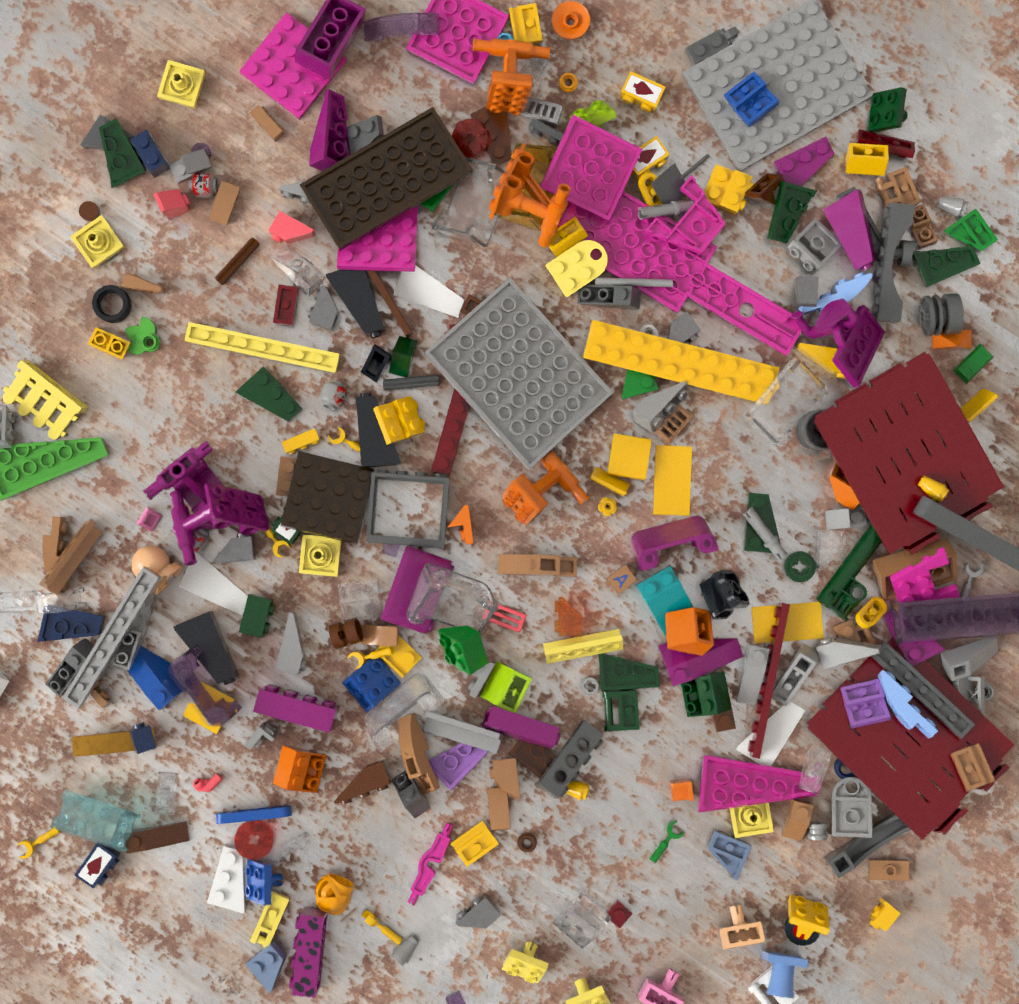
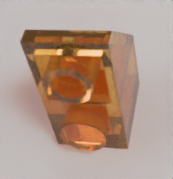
M558 597V601H555V612H558V620L554 621V632H558V636L582 637V616L563 597Z

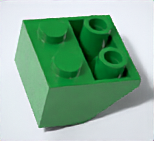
M468 625L438 630L439 642L443 647L444 659L448 664L454 665L460 671H464L469 675L488 664L479 631Z

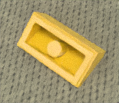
M576 216L560 226L556 235L552 236L549 248L556 257L588 237Z
M983 388L965 403L961 410L968 423L998 398V395Z
M595 467L590 477L591 481L621 496L626 495L630 485L614 475H608L607 471L599 467Z

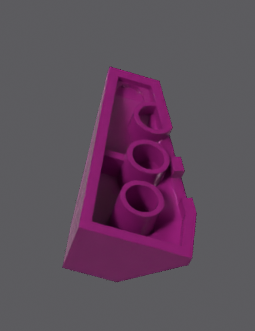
M330 89L326 90L310 148L309 166L320 171H324L350 155L346 125L348 116L344 96Z
M714 638V646L703 656L668 649L667 642L658 645L669 681L673 687L696 679L744 657L738 639Z

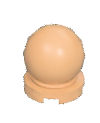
M152 545L138 549L133 555L131 562L132 572L136 577L144 566L161 576L152 592L156 595L169 585L167 581L172 576L176 578L182 570V567L177 562L170 564V558L165 550Z

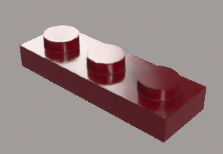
M858 129L856 143L888 145V153L896 154L902 158H913L915 142Z

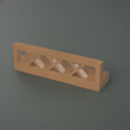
M92 519L84 522L39 583L53 595L59 593L103 533L94 526L96 522Z

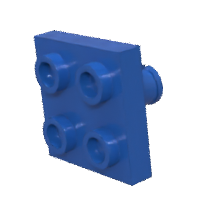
M247 859L245 869L247 876L245 894L247 899L264 906L271 905V887L283 885V881L279 882V880H283L282 874L272 875L271 864L257 859Z

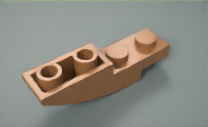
M53 516L51 536L43 535L42 550L46 574L66 547L63 539L64 533L67 532L68 523L64 517ZM69 581L65 583L57 595H65V592L69 589Z
M499 554L497 574L577 577V557Z
M414 713L400 718L399 743L409 779L416 778L422 794L433 792L439 789L440 786L425 754V751L430 748Z

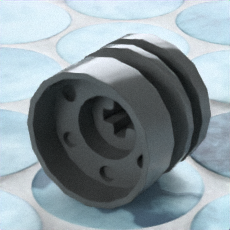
M958 293L944 294L941 300L938 295L922 297L920 302V323L923 334L926 337L933 334L939 336L942 329L946 335L960 334L962 332L964 311L962 299Z
M826 409L809 411L798 420L795 428L796 437L799 443L806 449L812 451L829 450L820 432H814V429H817L814 423V416Z

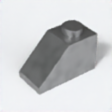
M241 533L237 534V538H231L217 555L214 563L256 560L254 537L242 535Z

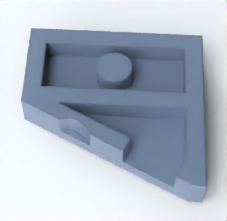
M715 829L708 844V850L719 860L732 877L738 880L752 845Z
M273 941L246 963V966L269 993L276 986L275 982L280 975L281 966L284 964L286 955Z

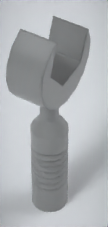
M978 562L979 569L975 572L969 570V563L965 564L964 571L969 578L968 582L964 584L959 605L966 607L972 589L973 577H979L983 573L984 568L981 562Z

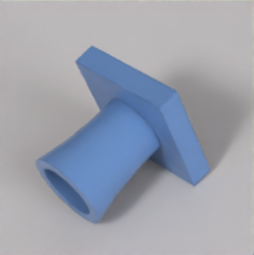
M762 950L761 959L773 963L766 994L794 998V967L807 968L808 959L801 956Z

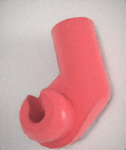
M218 773L210 780L197 778L193 781V787L200 792H211L223 778Z

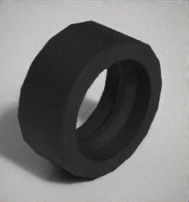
M103 286L96 291L92 299V307L95 314L105 322L118 323L126 319L130 314L132 307L131 299L118 286ZM108 293L118 294L123 300V307L116 315H107L101 309V300Z

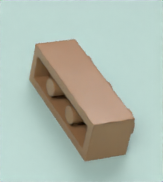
M256 106L250 112L251 116L276 142L284 135L282 131L284 129L280 124L277 125L275 123L276 120L267 114L268 111L264 107Z

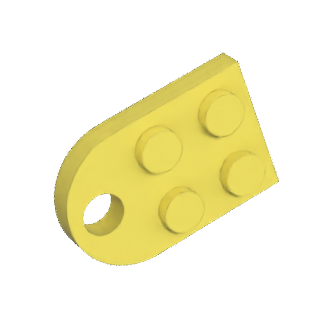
M585 240L577 243L545 266L567 298L605 271L608 256L601 244ZM593 249L601 250L602 257L599 260L592 259L591 252Z

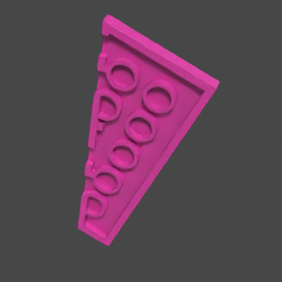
M704 755L698 813L814 797L819 794L820 775Z

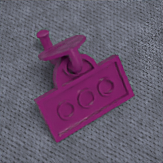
M843 298L832 301L823 308L815 326L811 327L803 318L801 311L794 312L791 316L792 319L795 320L807 337L815 339L833 334L838 349L832 362L853 388L859 387L885 333L865 305L858 306L855 312Z

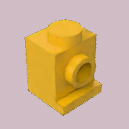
M881 897L879 899L881 904L876 905L871 911V921L869 923L878 931L882 928L886 932L901 913Z

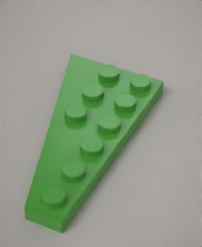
M103 438L13 444L11 448L0 449V500L3 501L110 456Z

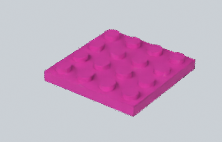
M431 0L406 50L475 85L490 55L489 52L472 51L473 38L490 41L493 38H498L509 20V15L480 0Z
M286 12L239 72L300 120L347 62V59L343 56L330 80L296 63V49L308 28Z
M572 115L540 187L556 195L558 186L562 183L567 184L571 188L567 198L568 202L609 221L643 149L576 115Z
M419 205L340 251L338 249L337 269L415 272Z

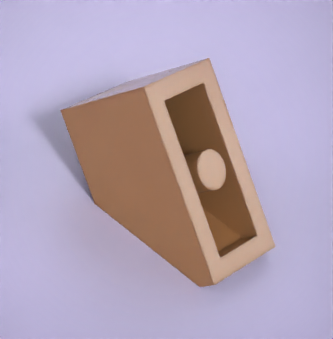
M516 758L492 761L493 767H489L490 779H494L495 784L516 801H521Z
M798 799L790 800L781 836L799 841L802 840L809 826L814 807L810 802Z

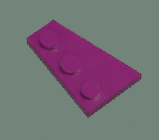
M823 137L775 161L773 164L779 175L783 176L784 182L802 186L835 153L827 137Z
M900 606L882 616L902 655L911 666L945 650Z

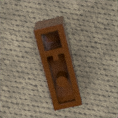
M187 821L129 830L124 834L127 854L190 841Z

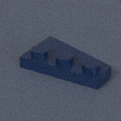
M46 604L37 642L100 635L104 616Z

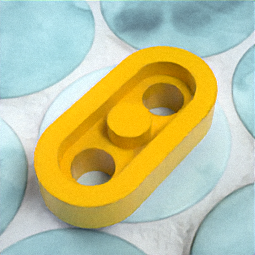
M643 173L638 180L639 189L648 206L662 205L650 184L657 178L653 173Z
M877 596L871 598L856 614L857 624L864 629H869L875 625L887 611L886 602Z

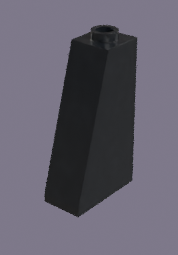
M338 270L326 274L328 281L367 337L371 336V338L381 336V332H385L366 270Z
M361 393L360 397H356L361 467L372 468L401 465L394 443L386 444L373 408L379 406L376 396H372V393Z
M213 611L173 626L175 632L217 684L223 682L224 685L235 682L234 677L239 676Z

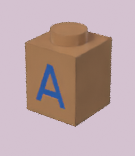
M624 564L607 577L606 580L616 593L620 594L637 580L635 577L637 573L631 565L627 567Z

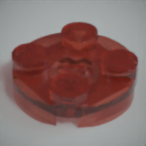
M465 119L459 121L453 130L452 138L466 158H477L488 149L490 133L481 121ZM472 133L475 141H471V144H469L467 137Z
M258 820L244 822L238 827L234 836V846L237 852L242 857L250 860L265 857L273 845V832L266 823ZM250 835L259 836L257 845L249 844Z

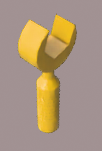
M337 427L341 431L339 439L332 440L328 435L331 443L338 445L345 442L350 448L360 453V444L347 440L343 429Z
M269 526V530L264 532L268 538L274 541L273 553L277 557L284 558L279 554V547L284 544L290 547V544L284 540L278 541L275 533L272 532Z
M389 647L373 651L366 656L361 651H354L348 655V658L351 656L358 658L359 666L354 669H359L365 664L366 659H377L393 655V649Z
M56 826L42 834L33 843L29 840L19 842L17 845L24 844L28 849L26 855H22L19 858L26 859L30 857L35 851V845L42 844L61 833L59 827Z
M369 910L363 912L361 916L366 919L364 922L371 927L376 925L385 936L397 945L401 943L402 938L387 926L378 923L379 919Z

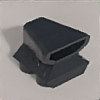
M732 570L715 572L709 579L699 584L713 620L727 619L733 613L734 608H746L750 605L747 594L741 588L740 581Z

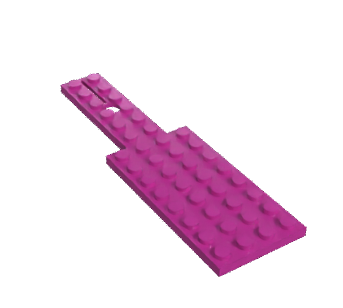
M623 191L609 221L568 202L558 228L576 216L588 234V237L582 241L591 240L598 242L606 250L608 263L605 271L617 278L673 279V287H634L675 313L679 312L686 298H689L784 356H788L802 332L795 320L792 319V313L708 264L717 246L710 243L700 255L647 235L644 232L656 217L640 220L638 218V208L648 207V205ZM667 216L657 217L671 229L677 224V222ZM593 249L591 252L592 259L599 260L602 257L601 250ZM749 303L753 306L754 314L751 317L746 318L740 314L739 308L742 304Z

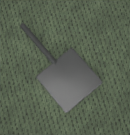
M706 154L683 175H681L674 163L650 183L662 204L678 201L685 195L680 191L681 186L685 183L684 178L708 159L709 154Z

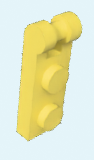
M272 890L271 905H265L250 942L262 944L263 948L272 942L289 903V897ZM260 932L267 933V937L261 936Z

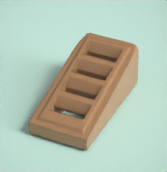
M126 273L121 287L126 290L165 294L166 292L163 287L131 273Z
M679 404L671 415L669 414L663 424L655 430L654 434L669 445L691 420L693 415ZM680 411L687 418L683 420L676 412ZM673 416L682 423L680 426L671 419ZM668 422L677 429L675 432L666 425ZM664 427L669 433L672 434L671 437L665 434L661 429Z

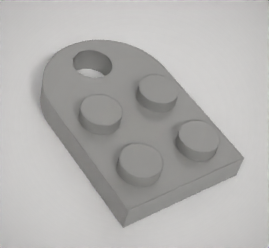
M848 777L840 780L834 786L831 796L832 837L872 838V795L870 789L858 778ZM849 782L855 783L857 791L849 793L846 790V784Z

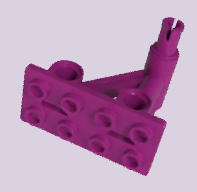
M204 441L196 449L190 448L157 475L156 481L143 490L144 494H147L148 499L152 500L164 489L169 490L173 487L175 490L183 492V498L190 505L193 513L201 510L202 506L207 504L204 484L208 482L224 486L203 460L214 449L210 447L207 441Z
M207 482L204 484L207 504L190 516L189 509L184 504L183 492L180 490L170 492L173 505L171 510L174 524L173 531L176 534L178 547L183 553L184 565L192 566L197 563L194 551L196 541L193 531L209 527L223 529L232 524L239 526L242 535H250L259 530L268 531V518L262 496Z

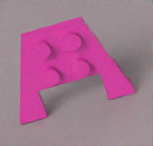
M691 175L681 186L680 191L692 199L694 204L673 229L656 217L644 233L701 255L726 223L713 204H710L702 188L697 185L694 176Z
M944 547L937 550L938 553L931 557L929 555L923 557L922 562L914 567L909 565L890 576L900 606L961 600L956 584L935 590L929 572L931 569L949 564Z

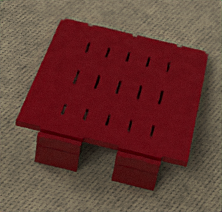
M926 352L906 362V367L901 362L869 380L872 387L864 383L835 400L836 408L833 405L814 416L816 427L888 554L903 548L913 555L924 546L941 538L939 533L934 532L937 527L936 525L913 513L917 506L916 502L920 501L922 495L931 499L918 486L919 481L924 475L946 485V481L952 494L948 491L944 499L940 503L937 501V503L968 521L980 513L993 507L991 502L986 501L989 499L988 496L1004 487L930 353L926 354ZM855 430L857 431V433H858V435H859V437L861 438L862 441H860V439L858 438V436H857ZM891 457H892L894 463L896 464V466H897L899 472L897 471L895 465L893 464V462H892V460H891Z
M892 637L887 643L904 658ZM869 656L849 676L854 681L851 682L847 679L822 704L826 709L823 710L821 708L807 722L809 725L807 728L921 841L931 831L946 835L952 826L968 812L965 807H958L961 805L960 801L970 792L966 791L950 754L970 747L966 741L971 746L979 743L996 781L1010 768L1007 764H999L1003 761V756L1014 744L926 660L912 667L975 724L962 739H959L910 693L913 698L908 704L915 705L921 711V716L925 719L929 718L936 725L935 728L938 731L933 737H926L916 726L908 730L894 715L887 702L890 720L853 728L860 735L858 736L848 726L850 723L843 702L841 687L878 679L877 675L882 670L887 672ZM893 744H895L908 757V759ZM881 756H882L896 771H894V770L881 758ZM943 768H945L953 776V778ZM929 779H931L941 789V791ZM995 781L975 789L988 791ZM917 792H919L929 803H927Z

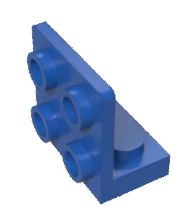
M381 658L368 660L343 681L342 684L367 713L396 689L401 682Z

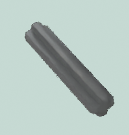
M439 375L383 380L384 390L440 385Z

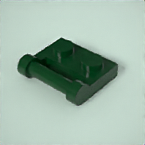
M637 690L602 692L606 720L604 731L640 730ZM618 697L619 724H613L612 698Z

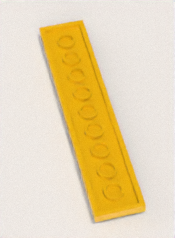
M596 320L591 322L582 357L680 383L686 381L688 385L770 405L779 372V367Z

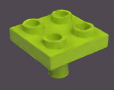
M596 100L591 103V106L577 109L572 114L603 129V123L617 117L615 110L604 100Z

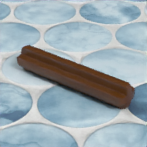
M253 237L250 238L215 277L216 281L224 285L259 247V242Z

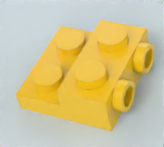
M716 164L705 188V196L713 206L736 215L738 210L742 211L747 200L743 198L745 192L754 184L751 182L752 176L738 170L732 171Z
M411 396L373 408L387 445L416 437L425 432V422L419 417L417 412L418 404Z

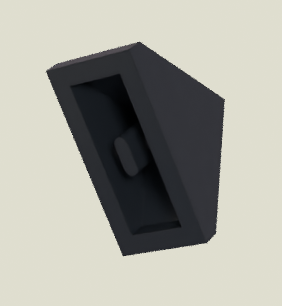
M374 344L361 373L377 383L390 364L392 355Z

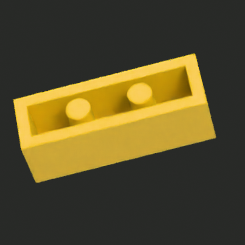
M314 428L281 443L286 454L292 455L296 453V450H304L308 448V445L312 444L314 446L318 444V441L321 439Z

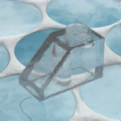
M817 530L816 569H823L843 551V547H846L847 536L844 535V531Z
M813 745L806 752L798 788L818 794L829 768L832 754L830 750Z

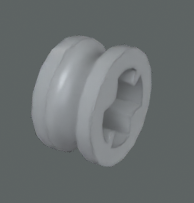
M593 677L583 679L581 689L585 694L593 695L597 692L599 685L596 679ZM589 680L592 684H595V688H592V691L584 688V684H587Z

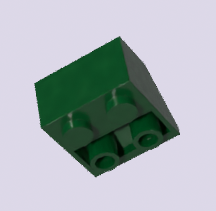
M725 671L707 673L681 684L687 717L717 715L732 710Z

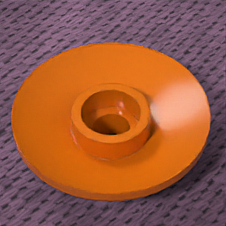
M563 2L556 7L552 14L553 29L562 38L577 39L583 36L589 28L590 15L587 9L578 2ZM572 20L574 24L568 25L567 21Z

